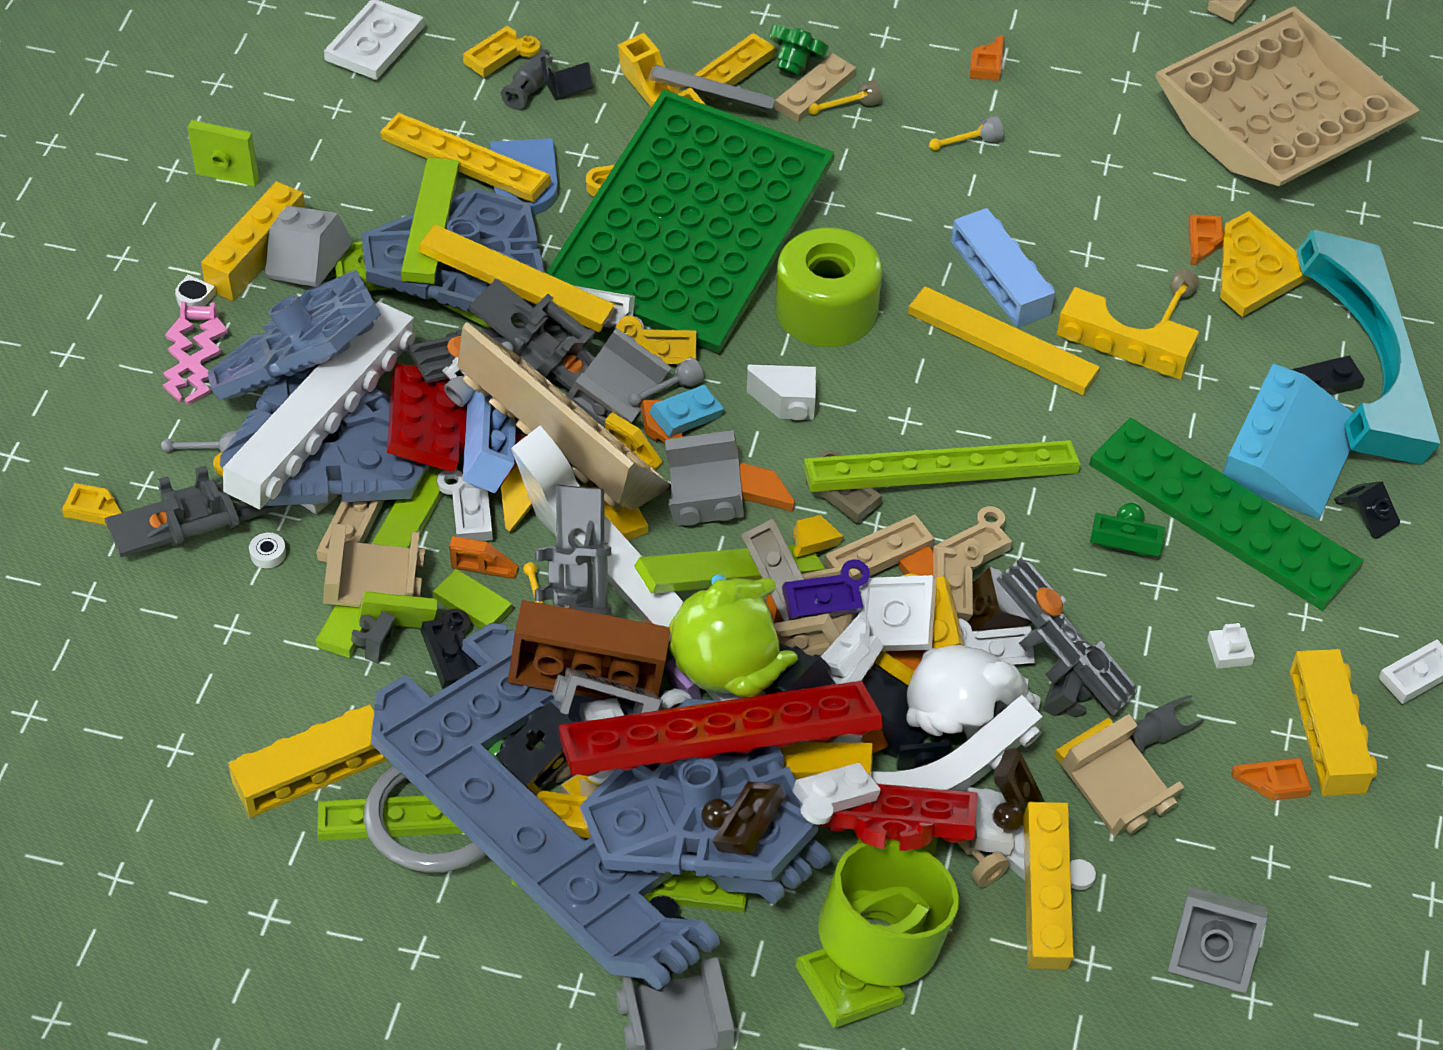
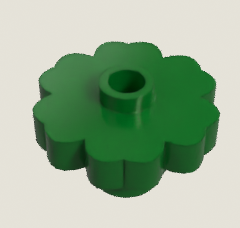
M773 25L768 38L774 43L781 45L776 58L779 61L777 68L797 76L800 75L801 70H805L809 57L824 60L829 45L823 41L813 38L810 32L796 27L788 29L780 25Z

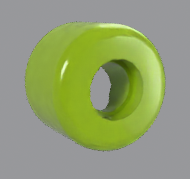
M815 228L791 239L782 249L777 265L775 313L780 325L794 338L820 347L844 346L863 338L871 331L878 317L882 281V263L878 252L860 235L840 228ZM817 275H835L839 276L840 278L830 279L823 278Z
M887 840L885 849L876 848L864 842L851 847L844 853L837 864L818 917V934L825 952L845 973L868 984L894 987L917 981L927 974L935 964L957 913L959 895L955 881L938 859L921 848L900 851L899 841ZM865 918L880 919L891 925L871 924Z

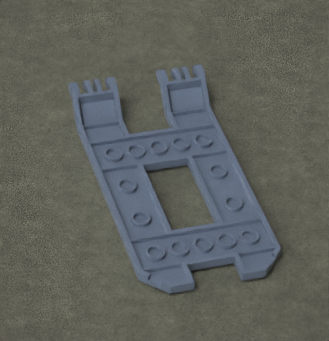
M490 623L465 638L462 650L481 667L432 697L425 693L406 674L377 691L371 744L611 975L644 978L652 987L659 990L670 982V974L658 962L665 963L674 973L681 974L688 968V965H693L700 958L699 951L689 941H694L705 952H711L719 946L720 940L718 935L704 921L665 918L643 897L674 874L670 872L657 873V871L643 872V870H639L637 872L605 869L592 838L590 837L583 841L486 750L527 724L528 717L536 708L544 707L549 701L558 708L557 701H554L555 697L552 696L553 691L508 683L515 630H507L506 624ZM574 695L569 714L565 715L573 723L582 722L579 714L581 703L599 701L600 699ZM619 703L623 715L632 714L633 709L628 704ZM811 839L775 879H779L787 888L793 890L801 884V881H806L812 876L811 866L803 859L811 863L814 868L822 869L831 862V856L819 842ZM687 852V855H697V852ZM708 875L724 891L759 893L771 904H775L785 896L783 886L775 879L768 881L740 879L739 877L726 878V876L712 877V875Z

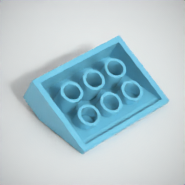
M1273 363L1228 455L1223 474L1266 500L1320 520L1351 450L1344 424L1353 412L1306 375Z

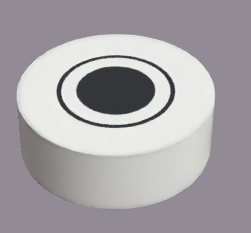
M262 533L254 537L249 544L252 562L260 568H273L280 565L286 557V547L283 538L275 533Z

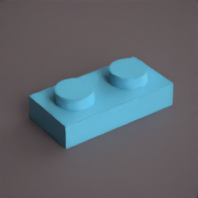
M702 385L654 403L649 414L668 437L720 418L724 407L707 387Z

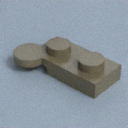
M824 451L818 455V457L841 456L835 451ZM873 488L817 492L856 523L881 504L882 495Z

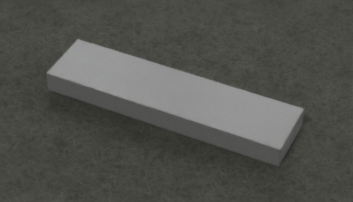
M659 65L651 69L649 80L684 90L691 87L695 93L763 112L772 110L775 100L768 95Z

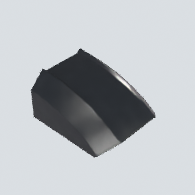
M874 663L861 681L882 715L881 730L888 746L880 751L897 758L899 746L919 744L926 731L921 727H912L907 722L906 715L909 709L907 689L909 685Z

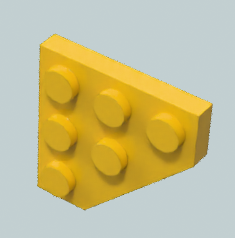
M1250 211L1225 224L1220 298L1241 317L1311 278L1302 275L1296 250Z

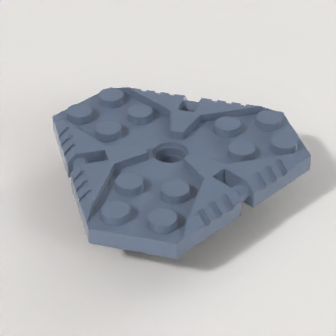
M477 188L453 197L447 230L544 272L540 250L537 249L538 240L530 203ZM414 213L361 234L367 282L391 290L397 289V291L405 294L407 292V294L415 297L418 295V297L425 300L433 298L442 305H450L456 309L461 308V310L466 312L471 311L468 308L470 304L490 285L440 261L435 284L401 281V269ZM523 299V300L526 301L529 305H533V304H534V303H532V302H530V301H527V300Z
M354 270L323 283L319 287L309 289L300 297L296 294L291 295L275 304L268 311L272 320L263 326L266 332L264 334L252 335L207 372L211 389L218 400L240 397L250 391H255L260 387L262 388L277 382L283 374L286 376L294 375L297 372L306 370V368H311L316 364L328 361L332 355L336 356L346 351L351 346L349 341L356 335L359 336L371 330L375 325L373 321L377 320L381 315L358 271Z
M319 364L291 376L283 374L277 382L268 385V388L265 389L262 396L256 402V409L250 411L241 428L238 429L236 435L221 454L220 466L222 468ZM376 385L371 392L367 391L352 413L348 412L341 420L338 429L333 434L329 433L317 453L308 456L302 463L297 475L289 477L282 485L278 496L275 499H270L264 506L328 503V495L341 494L342 502L410 499L430 468V465L386 453L390 403L388 402L389 397Z
M686 699L679 707L719 702V700ZM774 745L758 747L746 753L732 751L719 753L711 758L692 757L679 759L672 764L652 763L639 765L632 770L616 769L579 806L602 864L607 870L637 872L643 870V872H670L671 874L680 875L685 870L695 871L696 876L712 875V877L726 876V878L739 877L740 879L773 881L818 832V824H811L802 816V803L792 792L796 780L789 766L782 768L784 766L783 754L779 747ZM653 766L656 770L652 771L650 768ZM748 781L780 784L786 796L752 855L719 852L712 842L718 830L709 829L702 821L701 813L704 805L712 799H722L728 802L732 808ZM687 852H697V855H687Z

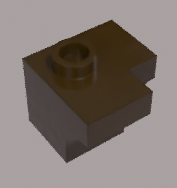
M989 567L973 581V615L967 621L972 631L1024 627L1032 623L1028 616L997 582L996 579L1002 574L999 569Z

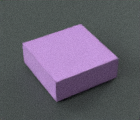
M675 657L665 664L668 683L673 688L685 690L692 699L701 700L700 687L696 686L685 674L679 671Z

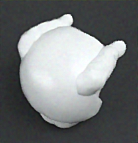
M951 645L938 649L932 648L923 654L922 660L915 669L907 689L909 709L906 717L910 726L921 727L929 734L942 736V732L959 733L964 731L967 736L966 739L969 740L994 717V706L998 700L1009 706L1020 695H1023L1032 705L1035 698L1028 689L1024 676L1014 665L1001 661L993 654L982 649Z

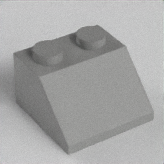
M286 206L269 229L265 270L267 278L319 287L353 243L339 214Z
M1188 886L1168 972L1246 994L1267 919L1266 907Z

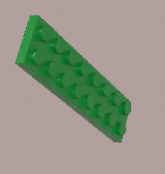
M1131 417L1090 458L1089 465L1322 611L1328 607L1362 567L1364 560Z

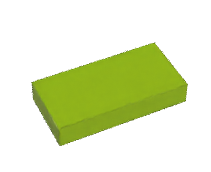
M457 569L433 591V598L437 599V602L449 609L464 611L469 616L470 622L481 629L490 623L500 624L513 611L511 602Z
M364 591L358 611V622H360L362 615L371 616L377 621L380 613L384 611L395 616V626L421 629L422 622L434 620L437 611V599Z

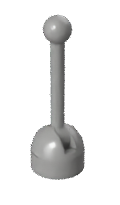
M502 343V345L514 351V346L512 343ZM464 376L454 377L444 385V391L447 396L460 407H463L474 394V389L462 380Z
M693 357L682 361L676 367L674 377L639 394L631 393L628 397L629 404L638 406L642 399L677 382L686 387L695 386L703 382L704 373L700 364Z
M237 431L226 432L220 441L173 442L171 439H165L161 442V449L169 453L174 449L219 448L222 453Z

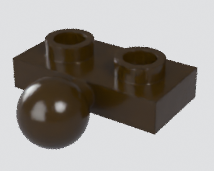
M1005 749L999 765L995 768L993 777L1006 802L999 804L994 809L992 819L998 827L1003 829L1004 833H1013L1023 825V816L1028 802H1045L1020 749Z
M748 781L732 808L728 802L722 799H712L704 805L701 813L702 821L709 829L718 830L712 842L719 852L752 855L786 796L780 784Z

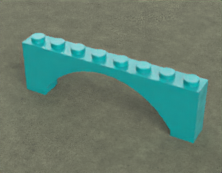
M1312 230L1296 251L1302 275L1309 276L1321 284L1351 311L1374 344L1383 372V386L1380 398L1371 404L1361 403L1344 424L1351 450L1422 465L1441 443L1381 247L1377 244Z

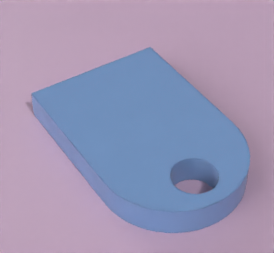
M553 138L490 142V150L550 174V185L534 203L526 202L530 203L532 215L549 209L555 203L558 195ZM493 186L495 194L516 199L519 201L520 199H522L521 197H518L514 194H511L509 192H506L502 189Z

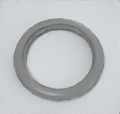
M394 765L379 777L369 791L364 805L365 828L368 837L377 850L392 862L410 870L426 873L449 872L465 868L481 860L486 855L474 842L459 850L439 854L412 851L397 843L386 830L383 820V807L387 796L394 787L407 779Z

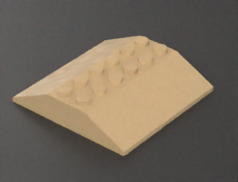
M1295 6L1156 72L1155 76L1187 131L1198 143L1231 172L1277 186H1281L1418 116L1420 113L1419 108Z
M466 322L462 327L457 365L466 374L462 380L478 393L480 392L486 397L489 395L493 396L489 403L514 420L517 417L519 420L515 425L527 435L538 426H541L559 447L568 462L573 465L571 468L574 475L591 487H594L596 484L599 488L604 489V501L610 506H614L618 510L624 506L633 511L664 493L671 486L666 479L518 354L469 322Z

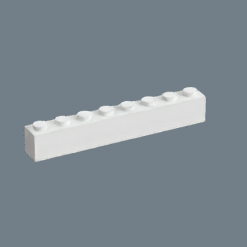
M378 301L376 305L381 315L377 320L373 321L374 327L365 334L356 335L349 341L351 346L346 351L336 356L332 355L328 361L319 364L223 467V492L260 510L270 499H275L280 493L282 485L289 477L297 475L302 463L308 456L317 453L329 433L333 434L338 429L341 420L348 412L352 413L357 408L360 399L367 391L371 392L385 371L389 372L402 352H407L408 346L413 345L415 340V333L413 332L414 317Z

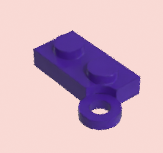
M852 559L843 564L840 575L784 582L782 591L789 621L828 613L830 616L860 613L863 609V603L859 588L866 585L870 578L868 566L863 561ZM857 569L861 573V578L858 580L852 579L849 576V570Z

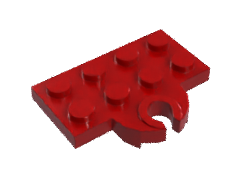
M395 364L391 375L386 453L455 472L459 463V454L464 456L467 404L460 407L447 396L444 391V385L450 381L449 379L426 383L416 366Z
M876 783L881 789L876 801L834 812L829 822L818 824V826H823L830 831L855 829L856 836L860 840L880 849L886 848L887 840L899 841L900 851L922 848L930 844L934 837H943L949 842L974 840L978 792Z

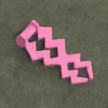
M181 301V316L165 334L166 339L175 343L168 348L169 353L180 363L163 372L164 377L170 380L163 384V388L178 402H182L183 399L178 389L188 386L187 382L190 383L197 390L185 398L186 405H191L211 393V389L203 383L209 380L208 370L201 364L222 353L221 349L212 341L228 334V330L219 320L215 302H211L210 307L188 306L186 301ZM189 320H209L200 324V328L204 332L192 337L193 341L202 350L191 356L184 351L193 347V343L182 334L194 329V325ZM190 371L193 375L188 377L186 382L181 375Z

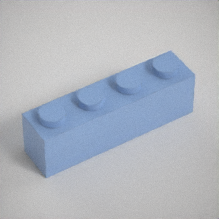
M988 208L954 220L951 238L952 245L1017 328L1051 315L1053 300L1055 299L1053 286L1044 280L1037 271L1034 262L1028 260L1021 251L1018 242L1008 235L1001 221L995 218Z
M474 390L472 398L467 402L463 481L470 483L476 488L496 493L514 465L515 458L511 448L515 445L516 418L514 420L491 405L489 401L493 396L489 395L486 397Z

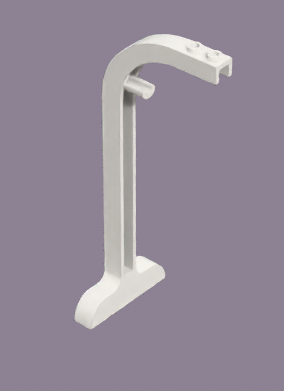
M538 426L511 449L536 517L549 531L556 535V485L580 486L564 454L541 426ZM604 515V542L608 543V546L611 547V556H608V582L645 623L669 627L672 618L676 615L683 601L674 591L650 593L634 567L638 558L642 556ZM577 528L574 532V541L579 547L583 546L586 533L582 529ZM670 633L669 643H668V649H669V650H670V643H671V639H672L671 633ZM763 690L761 693H759V694L756 695V696L766 695V693H765L764 690ZM706 691L714 700L719 701L744 698L730 692ZM1020 695L968 741L945 757L928 765L898 772L872 771L871 778L878 784L964 791L992 769L995 770L996 766L1000 763L1005 749H1016L1021 744L1026 748L1032 744L1041 734L1039 729L1041 728L1043 716L1023 695ZM844 734L840 735L832 743H863L861 741L863 737L862 735Z

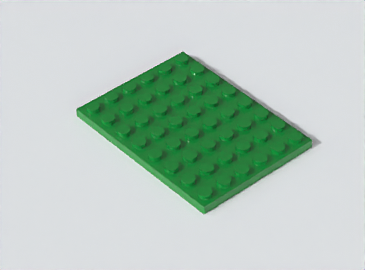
M663 89L546 271V274L573 286L635 296L633 316L638 317L643 324L658 330H696V345L720 354L832 165L834 152Z

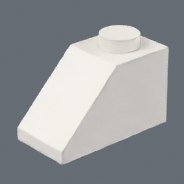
M748 364L747 393L779 419L814 420L816 367Z

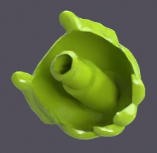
M738 578L717 580L708 590L698 591L686 599L669 625L672 635L670 650L675 657L679 671L685 674L696 686L711 692H730L746 698L756 696L769 688L786 668L791 667L798 661V656L794 651H780L771 612L764 601V598L776 589V582L772 578L760 580Z

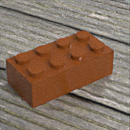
M522 600L514 634L508 683L553 691L558 674L564 676L568 667L650 690L658 696L670 637L669 627ZM580 685L576 686L574 695L600 700L617 698L619 703L633 706L635 704L633 700Z

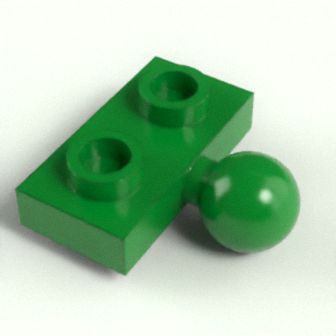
M1126 503L1119 508L1116 517L1095 513L1090 542L1099 544L1104 548H1120L1134 551L1142 556L1154 555L1160 557L1165 527L1144 523L1145 514L1143 509L1135 503Z

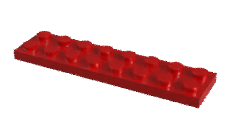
M854 681L558 725L560 742L571 775L593 776L600 771L612 769L632 770L639 765L652 763L672 764L679 759L692 757L711 758L716 754L732 751L746 753L758 747L772 745L785 747L793 744V742L811 739L825 741L832 736L844 734L864 735L871 730L882 729V715L863 682Z

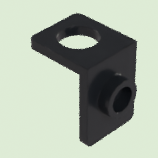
M546 57L540 58L544 81L555 100L594 88L591 66L588 62L554 72Z
M1383 481L1355 485L1334 498L1336 504L1357 501L1373 538H1379L1400 524V519Z
M942 732V736H935L936 742L899 746L896 762L897 770L903 771L925 766L948 755L950 751L948 733Z

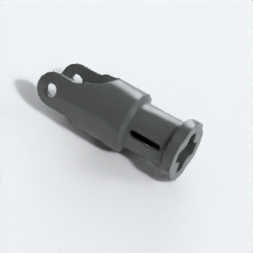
M541 50L536 57L523 63L517 69L511 84L504 86L501 91L502 100L507 106L518 110L524 108L527 103V97L536 92L544 81L540 58L544 57L545 54L548 55L546 59L551 64L553 55L550 51Z
M1192 695L1175 699L1148 712L1144 719L1136 722L1138 727L1130 739L1141 753L1144 751L1145 746L1156 741L1164 743L1195 728L1204 721V719H1201L1190 725H1182L1176 719L1174 708L1177 704L1192 698Z

